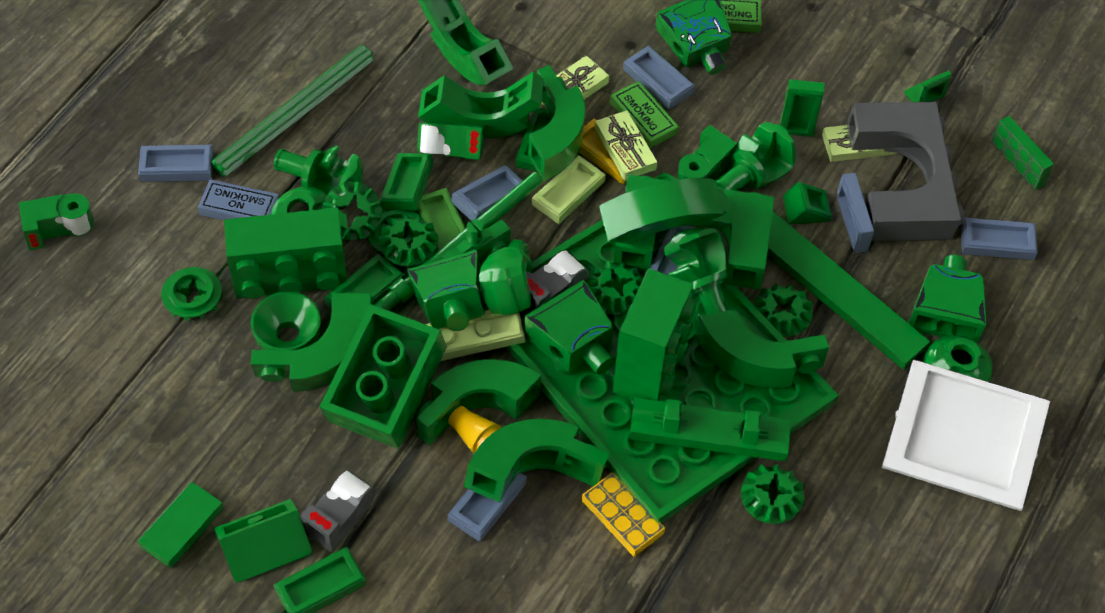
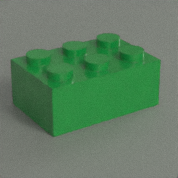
M338 207L224 219L226 258L236 298L255 299L264 295H273L285 291L298 293L300 291L318 289L333 290L347 279Z
M648 268L619 331L613 384L614 393L633 400L635 398L659 401L662 394L669 396L676 378V374H674L676 365L683 364L689 348L687 341L693 323L690 321L697 304L696 301L691 300L692 283Z
M370 304L319 406L327 420L332 424L399 449L446 351L447 345L441 330Z

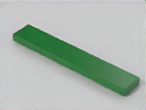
M772 212L767 251L768 257L901 369L904 370L928 348L930 341L775 212Z

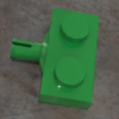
M502 219L486 229H483L481 221L471 220L472 224L470 222L467 224L468 235L466 239L457 247L443 254L442 259L477 250L482 266L490 254L506 247L510 242L511 229Z

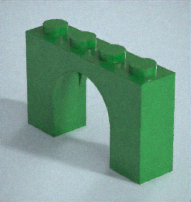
M628 174L625 193L653 184L667 182L668 180ZM717 187L718 189H723L724 194L729 199L731 206L729 212L733 222L732 225L726 228L718 229L723 234L728 246L726 270L728 277L724 279V284L760 290L766 267L774 197L756 192L746 193ZM659 232L633 244L616 242L613 264H620L624 260L626 266L630 268L637 267L638 271L647 272L648 268H651L655 240Z

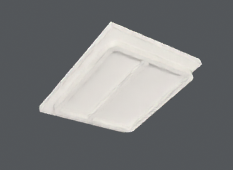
M913 360L899 410L896 411V420L882 468L1021 511L1034 462L1038 456L1037 450L1050 401Z

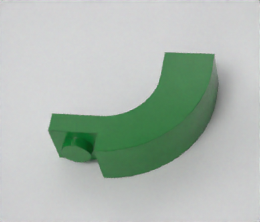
M533 71L504 90L477 92L459 85L444 75L422 90L418 118L425 122L485 125L484 138L512 135L528 128L529 113L536 111L541 106L544 78Z
M708 178L679 179L653 184L620 195L599 206L608 241L624 244H633L652 234L675 227L697 225L723 229L733 224L729 212L731 209L729 199L724 194L723 189L716 187L715 180Z
M332 293V313L328 329L317 342L306 348L297 350H252L251 366L255 377H260L268 382H279L284 380V377H289L293 392L313 390L330 384L369 305L372 304L371 293Z
M551 419L518 421L493 432L480 444L468 463L464 487L500 503L515 477L520 473L522 474L533 469L555 470L594 486L602 480L610 454L592 444L576 440L579 427L573 424Z

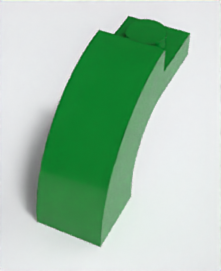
M418 0L434 30L430 33L432 39L448 62L464 78L477 85H486L514 69L498 38L489 39L482 35L468 18L459 0Z
M550 65L537 69V74L544 78L542 103L552 120L542 129L529 134L528 156L543 182L560 174L573 162L582 144L585 119V104L579 87L575 86L567 89L563 78L557 77Z
M738 309L700 315L697 338L702 349L718 368L741 382L765 388L791 387L795 372L811 373L824 366L829 350L825 334L776 342L763 339L752 333L742 322Z
M496 359L472 361L446 371L431 383L432 401H427L417 414L418 437L430 446L450 426L448 423L449 417L460 406H464L469 411L477 408H493L505 412L517 420L541 395V375L526 366Z

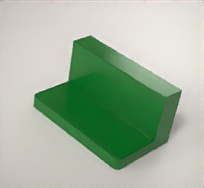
M291 499L214 528L231 575L236 583L308 556L312 552L299 512Z

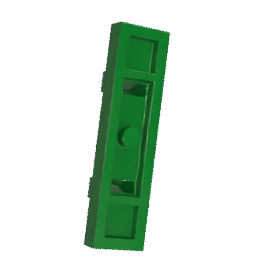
M635 398L629 439L786 462L791 420L762 416L761 412L746 410L745 413L685 405L682 404V400L668 398L666 402ZM741 427H743L742 438H740V437H741Z

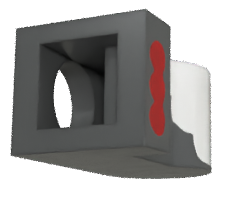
M562 251L552 258L547 265L542 266L533 274L529 271L526 272L530 295L535 301L534 304L531 300V305L526 310L530 313L580 281L584 280L586 282L589 270L571 253Z
M344 472L336 480L331 490L327 491L315 506L310 504L300 515L306 535L333 553L367 511L374 500L376 489L353 472Z

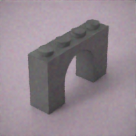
M853 103L846 123L852 150L884 149L885 152L904 155L919 166L926 180L925 185L914 190L869 192L865 204L874 229L871 241L952 240L958 226H961L963 223L964 212L962 205L957 203V178L955 174H951L949 165L951 149L949 145H945L943 136L945 121L943 116H939L937 103Z

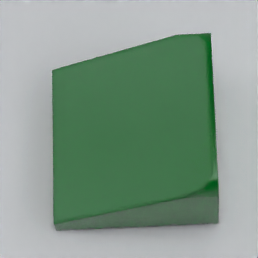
M948 70L904 90V94L911 102H934L945 97L952 73Z
M797 182L783 195L788 223L808 224L830 222L832 220L826 190Z

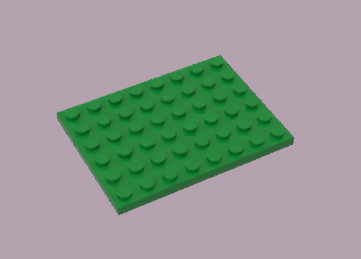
M602 219L532 261V274L542 266L547 265L558 253L568 251L589 270L588 278H590L595 267L601 268L607 261L611 264L614 263L616 242L608 241ZM669 229L660 231L656 237L651 266ZM639 271V274L644 278L646 272ZM612 279L611 287H614L621 297L623 285H619L617 280ZM722 279L723 283L719 285L729 310L738 309L742 322L752 333L770 341H787L736 286L724 284V279ZM692 291L691 300L696 301L697 304L690 321L693 323L687 341L689 348L683 364L676 365L674 371L676 378L669 396L662 394L659 401L666 402L668 398L682 400V404L741 413H745L746 410L761 412L762 416L790 419V435L837 403L839 395L816 371L811 373L795 372L791 387L765 388L750 385L723 372L709 359L698 341L697 331L700 315H706L699 294H694V291ZM485 303V311H486V310H489V308L487 307V305H486V303ZM526 309L520 312L524 337L525 315L529 314ZM606 313L613 326L612 345L607 351L615 361L606 372L597 375L587 363L572 372L565 371L526 337L524 343L506 346L505 348L520 365L526 366L541 375L542 392L570 424L579 427L578 434L586 444H592L610 454L606 465L611 473L613 472L657 523H663L757 458L629 439L634 400L613 392L619 331L627 314L611 315ZM741 427V437H740V438H742L743 427Z

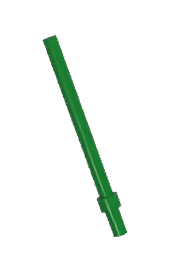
M533 172L476 220L482 222L483 229L490 227L543 183L542 179L537 173ZM467 228L422 265L442 260L443 254L457 247L466 239L468 235ZM408 276L405 279L399 278L389 287L390 292L374 305L390 311L397 304L403 305L415 295L410 277Z

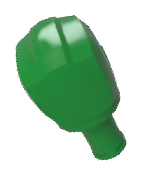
M764 122L758 126L752 138L743 134L734 151L735 153L731 156L732 169L721 178L715 180L716 187L738 191L745 185L751 188L764 187L785 177L791 172L796 161L795 143L789 132L779 124Z
M334 146L325 152L315 149L308 157L281 148L274 158V170L301 177L302 187H313L321 190L326 195L333 188L345 182H359L363 184L364 168L362 160L356 154H352L349 160L341 159L337 155L340 149L339 146ZM343 205L342 207H340V206H337V207H338V209H343V208H345L346 206Z
M692 228L675 234L671 241L664 246L666 257L674 262L678 268L670 272L669 275L693 284L692 291H694V294H699L706 314L728 311L729 308L719 285L723 283L722 279L728 277L726 272V251L720 233L714 228Z
M511 240L506 247L490 254L481 266L478 284L483 299L492 314L511 315L519 313L531 305L526 272L529 271L532 274L533 266L528 256L529 250H526L528 246L522 240Z

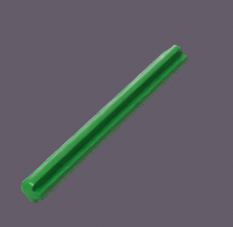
M364 44L354 49L213 159L212 164L215 171L222 177H226L370 64L374 59L372 50Z

